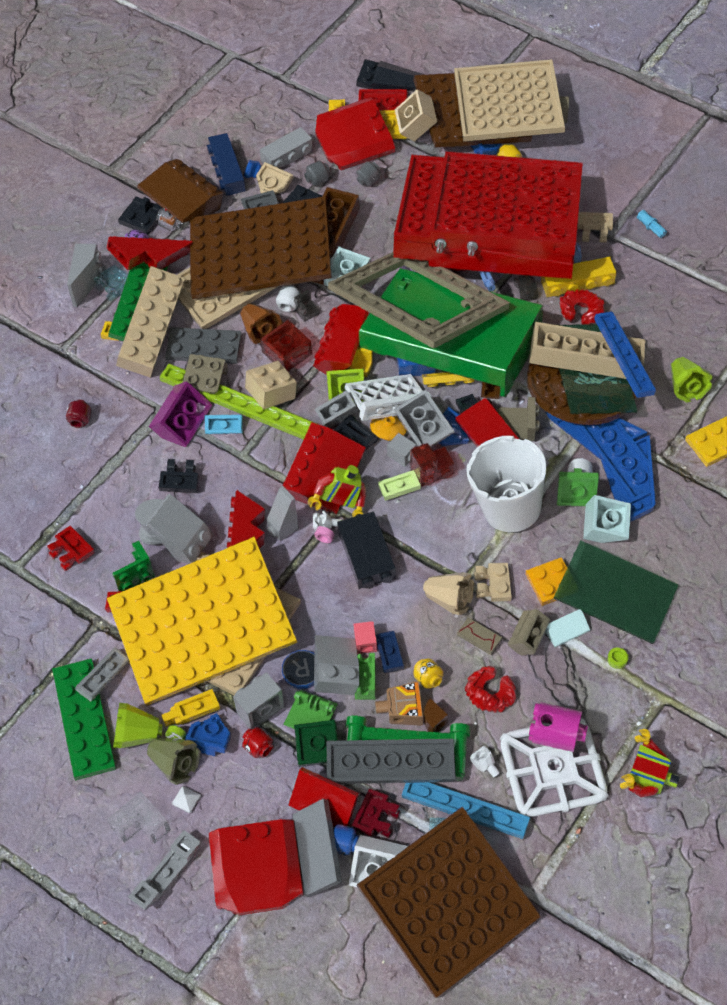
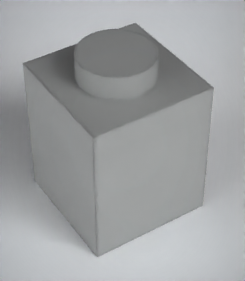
M398 433L387 444V456L405 467L409 462H413L417 456L416 444Z

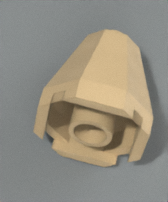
M465 572L432 576L425 581L423 590L426 597L452 614L462 615L469 608L465 607L467 602L471 603L473 599L474 581L469 579L472 575Z

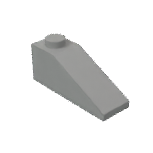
M283 486L279 488L267 518L269 534L272 537H276L280 542L298 530L295 498Z

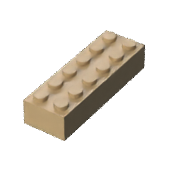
M152 266L150 267L119 352L116 366L151 378L183 287L184 277Z
M535 322L529 363L626 379L601 332ZM627 337L644 367L645 339Z

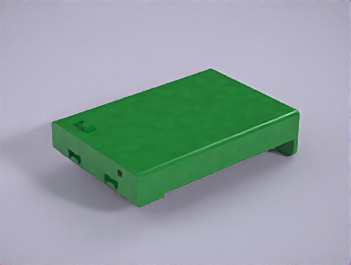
M403 268L398 270L381 296V299L420 321L434 318L440 324L471 308L470 306L462 307L461 301L465 299L464 297L418 272ZM491 292L510 302L509 309L434 349L370 313L359 330L360 348L371 350L373 353L393 356L500 386V396L506 398L530 355L535 322L542 323L543 305Z

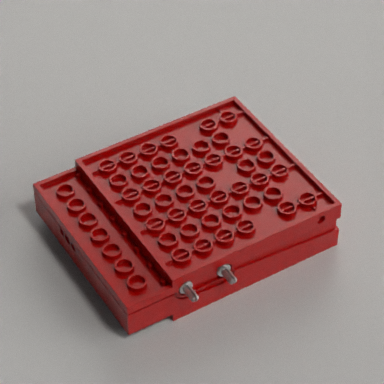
M445 151L444 157L411 155L394 231L393 258L429 261V267L572 279L583 163Z

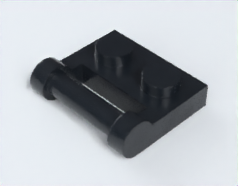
M349 415L334 429V431L366 447V450L379 440L377 435L359 423L353 415ZM351 426L354 427L356 430H358L359 432H361V433H362L363 435H365L367 438L365 439L364 437H362L360 434H358L357 432H355V431H354L353 429H351L350 427H351Z

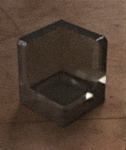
M309 290L294 297L295 311L304 322L319 315V309L311 301V292Z

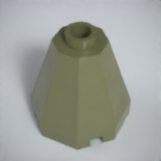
M157 738L151 741L147 747L148 757L164 776L175 785L187 782L190 779L188 774L191 771L195 772L198 768L201 751L196 748L195 742L184 739Z

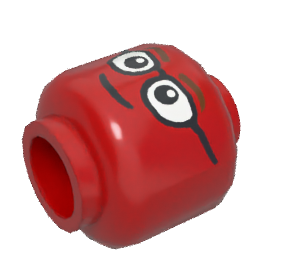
M250 728L243 734L242 747L254 758H264L272 751L273 739L262 728Z

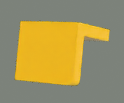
M357 347L350 369L363 368L364 377H368L373 365V351Z

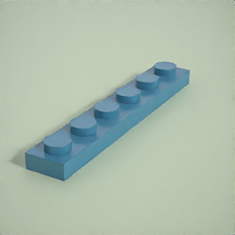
M429 782L406 783L402 792V798L448 814L454 813L463 806L474 823L520 839L524 838L530 821L528 816Z

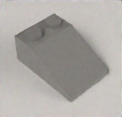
M75 244L67 282L73 307H77L100 280L101 273L104 272V264L101 263V252L98 251L96 244Z
M426 389L394 409L405 430L422 452L455 433Z
M171 494L166 496L146 523L178 562L190 564L195 562L214 536L199 517Z
M315 635L314 692L355 695L359 686V662L355 639Z

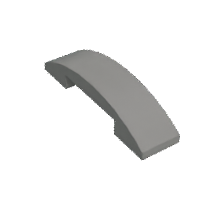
M183 830L170 846V852L150 876L138 884L128 898L145 911L150 908L180 876L198 850L201 842Z

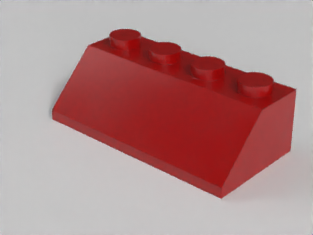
M341 304L330 311L329 321L324 327L325 332L319 342V350L314 357L313 366L327 375V371L344 370L352 366L359 344V330L367 319L369 312L357 305Z

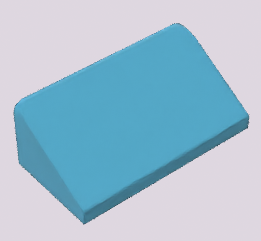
M205 415V434L242 433L243 415Z

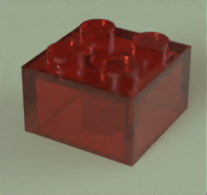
M289 320L260 339L262 353L272 362L279 361L287 371L313 354L311 340Z

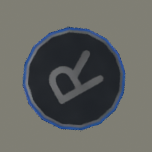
M297 650L290 653L284 659L282 676L288 685L290 684L296 689H307L314 686L313 652Z

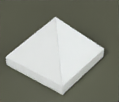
M182 786L172 805L191 813L201 795Z

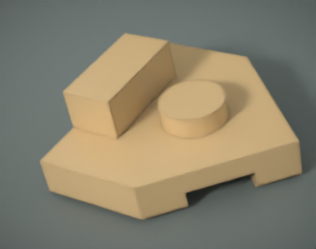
M264 162L256 175L261 193L272 190L275 194L284 192L294 178L293 174Z

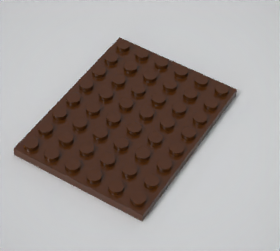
M325 197L197 216L190 220V241H193V244L190 246V287L192 299L332 278Z

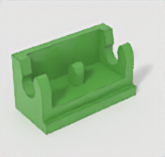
M369 653L368 658H362V655L358 654L359 686L355 692V700H375V653Z

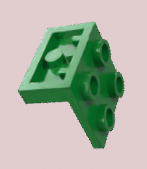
M139 540L132 543L134 551L131 554L135 561L112 573L118 591L128 590L155 577L150 558Z

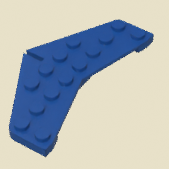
M545 411L552 422L601 460L614 500L631 504L630 522L654 510L655 491L650 435L647 436V431L620 418L598 425H583L561 420Z

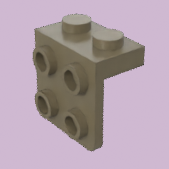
M190 354L183 382L187 381L197 391L216 394L219 390L222 374L227 375L229 368L224 359Z
M528 397L527 408L500 407L497 409L498 414L520 440H535V431L539 432V420H536V416H539V405H535V397Z

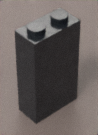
M374 511L337 522L338 534L358 589L370 588L375 584L387 583L396 578V568Z

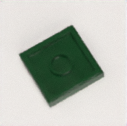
M336 720L294 725L298 766L327 764V741H338Z

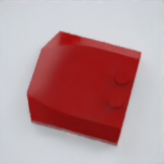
M371 97L317 115L315 135L327 160L331 164H336L341 171L395 152L392 136L374 99Z
M278 819L224 827L209 833L217 909L221 910L222 908L239 916L284 909L291 901L303 896L293 820Z

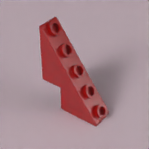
M110 236L108 237L107 249L127 270L142 262H145L149 267L163 269L189 254L193 241Z
M237 490L235 497L231 496V508H234V512L230 511L229 523L233 524L232 527H228V538H231V542H227V548L255 537L260 549L264 545L265 532L257 527L264 522L265 508Z

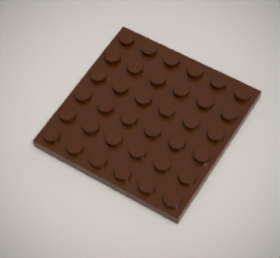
M454 73L414 75L413 81L416 90L418 89L432 97L437 122L429 128L435 148L478 145L479 143L487 145L531 142L532 135L463 141Z
M463 806L356 885L434 998L439 997L541 917Z

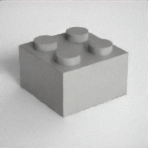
M267 672L262 676L255 677L251 684L245 688H240L233 696L237 714L249 729L260 726L284 708L282 690Z

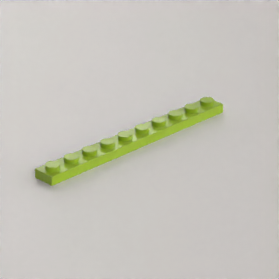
M168 364L160 375V381L172 386L183 383L186 370ZM221 384L216 394L198 391L210 402L300 439H304L311 424V421L275 406L263 409L254 398Z

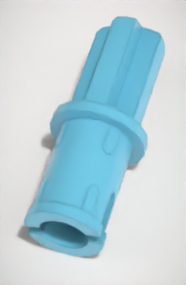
M645 210L638 213L637 219L646 226L647 230L651 229L660 238L666 235L667 231L657 223L658 220L651 217Z

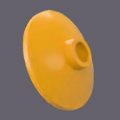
M397 416L372 419L370 422L371 431L381 439L391 441L398 433L403 436L406 434V430Z

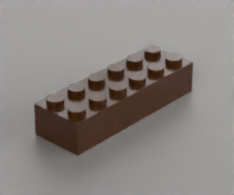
M327 187L322 197L326 198L330 258H332L338 247H342L359 212L360 205L359 195ZM323 279V280H317V281H311V282H315V283H319V284H323V285H324V279Z

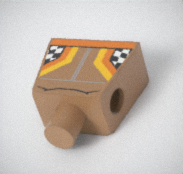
M419 681L388 688L386 690L387 700L375 701L376 714L388 713L389 723L423 725Z

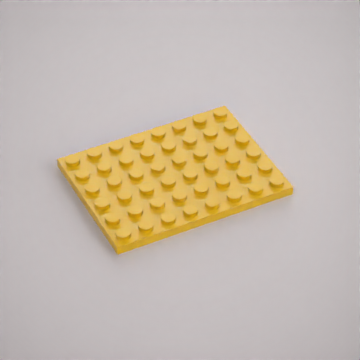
M255 537L107 598L146 706L298 643Z

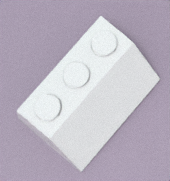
M360 835L355 845L349 885L357 887L356 885L408 846Z

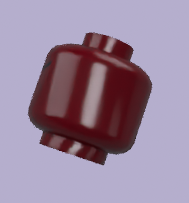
M80 399L70 402L66 412L67 422L75 428L87 425L91 415L90 405Z

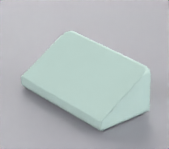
M579 609L549 623L545 633L554 647H557L589 632L590 628L583 612Z

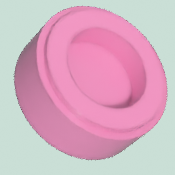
M323 526L317 527L314 533L316 539L323 543H331L335 536L332 530Z

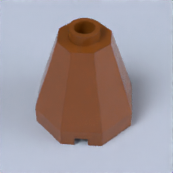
M250 303L242 308L240 314L246 332L253 344L267 345L278 338L279 327L282 329L283 323L280 315L275 310Z

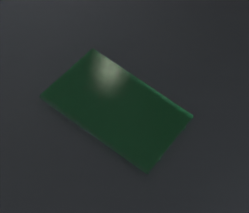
M580 540L553 599L577 610L581 609L582 612L653 644L658 632H660V627L669 606L674 599L678 584Z

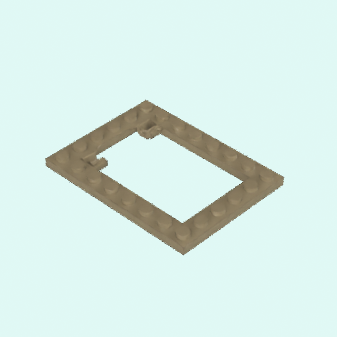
M393 252L328 282L329 290L433 349L508 310L510 302L444 267H429V261L393 258ZM405 265L411 270L464 297L465 299L461 301L462 307L470 306L471 308L442 324L434 318L420 321L360 286Z

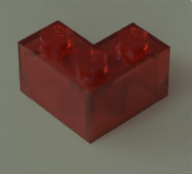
M426 443L410 449V470H414L421 487L429 486L441 479H447L454 474L455 464L445 447L432 451L429 444Z

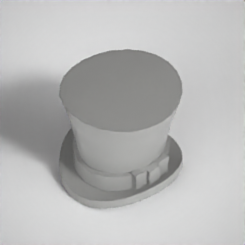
M162 499L147 500L136 508L135 517L141 524L139 537L145 544L155 545L162 543L146 524L163 502Z

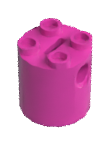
M543 702L535 704L533 720L536 722L535 724L531 723L529 730V740L532 743L574 753L576 741L585 742L588 725L580 724L582 711Z

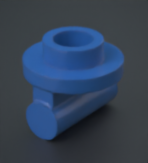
M249 160L244 177L257 178L256 175L262 167L260 163Z

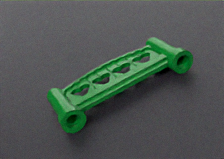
M351 715L346 719V727L348 728L347 741L453 739L455 781L463 780L466 767L467 738L470 737L471 732L469 725L454 723L450 725V733L367 727V719L358 715Z

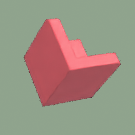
M374 622L353 624L357 654L377 652Z

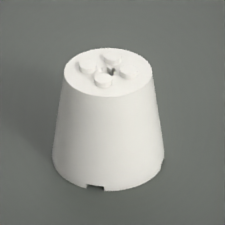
M501 436L484 442L472 453L469 464H467V477L487 522L495 529L504 532H518L534 524L541 512L546 475V461L542 451L533 442L527 439H514V436Z

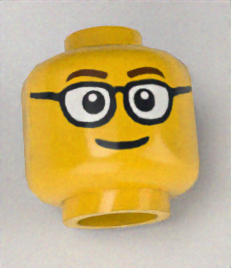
M421 659L415 664L413 676L424 688L430 689L441 684L444 675L443 669L433 659Z

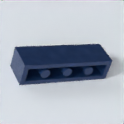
M223 133L208 137L209 144L206 147L208 154H212L210 156L212 166H216L214 170L216 177L220 178V189L224 190L226 196L245 192L244 178L228 134Z

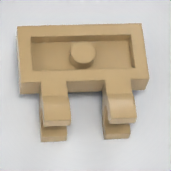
M579 212L578 229H583L582 242H589L590 230H600V242L607 243L608 230L613 229V213Z
M488 563V568L484 566L475 567V580L489 579V586L485 583H477V598L490 596L491 602L511 601L508 563Z

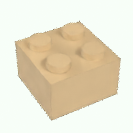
M418 89L395 109L400 134L414 142L437 122L432 97Z
M279 361L246 371L245 388L263 409L295 399L297 382Z

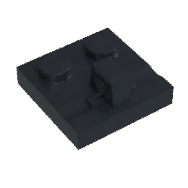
M135 196L118 218V222L123 226L139 230L148 235L160 220V217L164 215L165 209L160 205L152 203L149 198L144 197L142 199Z

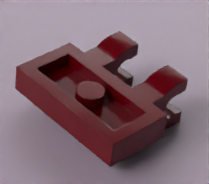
M368 789L352 824V828L370 836H373L374 831H377L382 836L389 838L392 833V829H390L391 824L379 820L383 812L398 820L401 813L399 810L400 806L388 802V795Z

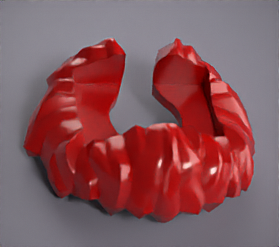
M588 289L567 290L565 295L560 297L561 314L570 323L575 319L574 307L576 304L588 308V311L581 317V324L583 326L595 323V315L604 313V300H601L597 294L589 292Z
M492 666L481 667L480 670L472 673L467 678L468 682L465 686L466 696H469L472 705H475L478 709L480 708L482 711L487 710L488 712L493 711L494 713L499 711L501 713L506 707L514 704L516 687L512 678L505 675L501 677L500 689L496 694L491 695L485 691L484 684L494 679L497 673L496 668Z

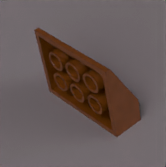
M179 159L165 162L137 185L139 190L161 207L167 209L169 213L182 223L190 221L194 217L204 216L220 210L223 197L222 191Z

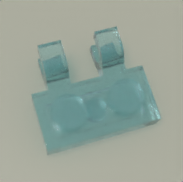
M114 264L103 271L101 276L94 278V281L97 283L95 288L98 291L105 288V291L108 293L106 298L112 301L122 294L127 275Z

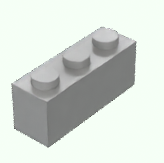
M300 127L261 148V162L263 164L266 162L281 169L313 151L312 138Z

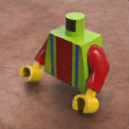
M350 465L347 470L336 467L331 473L321 476L314 489V496L310 497L307 501L309 507L311 508L312 504L316 502L314 508L319 510L321 508L320 498L321 500L350 508L357 506L352 512V517H355L357 514L362 515V507H365L367 493L365 484L361 481V475L358 473V468Z
M640 729L639 732L642 736L636 735L635 741L643 742V745L639 747L631 773L621 776L626 782L621 783L620 788H628L629 791L641 798L661 794L664 784L676 788L680 776L668 772L671 761L650 738L649 730Z

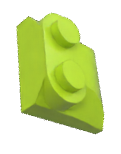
M363 368L327 371L329 400L346 391V383L364 381ZM353 389V390H355V391H357V392L362 393V390Z

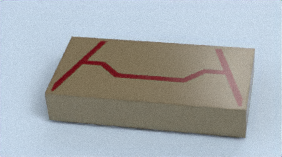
M469 617L457 632L459 637L489 655H492L502 641L501 636Z

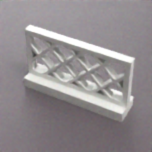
M411 374L346 383L345 389L360 410L359 417L362 421L397 416L394 411L396 407L423 391ZM408 381L411 385H407L402 382ZM385 384H391V385H394L395 387L393 388V387L387 386V385H385ZM371 386H374V387L379 388V389H378V390H375V389H372V388H370V387H371ZM399 387L407 390V392H403L401 390H398L397 388ZM353 389L362 390V393L357 392V391H355V390H353ZM381 390H385L387 392H390L391 394L388 395L386 393L381 392ZM365 392L375 395L374 398L365 395Z

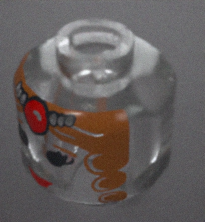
M166 208L159 210L156 220L160 227L171 232L181 227L182 222L174 217Z

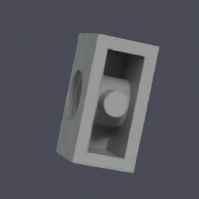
M346 390L317 407L315 411L324 426L331 428L349 415L358 412V409Z

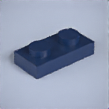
M395 631L375 634L384 673L404 669Z

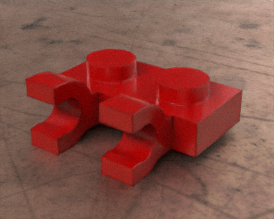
M71 526L55 535L56 541L47 546L50 550L48 553L53 559L60 555L62 549L68 552L59 558L60 566L64 571L71 568L74 561L80 564L95 554L94 549Z

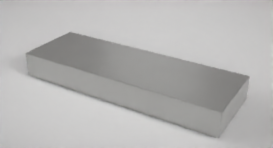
M114 647L76 686L75 690L91 702L130 662L128 657Z

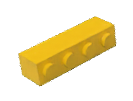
M605 257L573 264L572 279L541 276V283L546 297L565 294L567 290H586L615 284L616 270L611 258Z

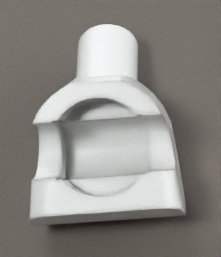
M322 511V515L313 513V528L315 531L319 526L327 527L331 530L332 526L337 527V522L341 521V519L332 518L324 511Z
M482 746L470 756L471 762L478 770L482 772L488 770L493 778L500 773L494 765L495 760L491 751L489 752L486 746Z

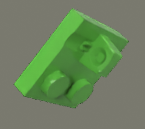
M574 468V472H559L557 505L586 506L587 502L594 495H597L598 473L582 472V468Z

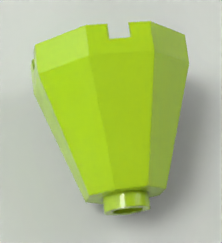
M685 357L676 358L671 363L673 389L677 398L686 403L691 402L690 399L692 398L699 400L712 388V383L710 382L712 375L709 371Z
M119 702L113 748H126L149 743L157 739V736L162 735L163 724H159V718L128 703Z

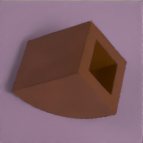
M430 698L424 709V724L428 732H438L448 723V714Z

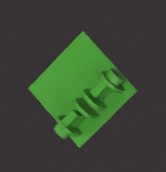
M303 690L296 691L294 704L283 725L294 729V725L331 720L338 704Z

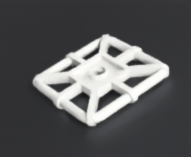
M581 718L580 724L588 725L586 720ZM589 726L585 738L589 755L575 758L572 752L547 746L530 748L516 740V738L529 736L530 727L513 730L502 734L500 737L501 750L507 769L506 777L507 780H510L515 803L520 814L534 817L559 811L565 813L569 812V809L606 801L608 797L607 785L600 765L601 757L596 751ZM509 745L528 755L531 767L515 770ZM551 762L560 766L557 770L549 768ZM587 763L592 764L598 787L581 778L576 766ZM534 774L537 787L526 804H524L518 778ZM577 784L593 793L594 796L567 801L563 786ZM557 788L560 799L559 803L531 808L542 790Z

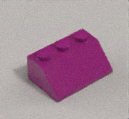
M187 381L177 384L148 427L162 439L187 447L204 420L205 415H207L212 407V404Z

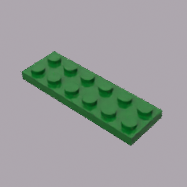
M145 262L129 270L108 333L110 338L120 341L125 339L150 267ZM168 266L165 267V268H163V269H161V270H164V271L167 272Z
M92 658L52 668L75 781L116 770L100 693L90 702L75 690L76 686L94 669Z

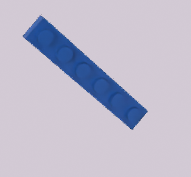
M614 313L596 314L594 320L636 397L655 395L656 389Z

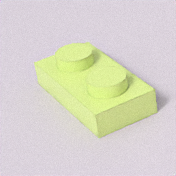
M414 470L378 482L385 501L421 489Z

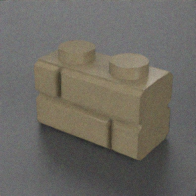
M537 609L523 611L507 645L521 656L535 654L550 619Z

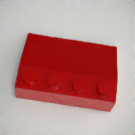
M311 422L283 483V487L295 500L308 504L307 501L310 497L314 496V489L321 476L331 473L336 467L347 470L350 465L358 468L366 447L328 427ZM319 498L321 502L320 509L335 514L338 513L341 505Z

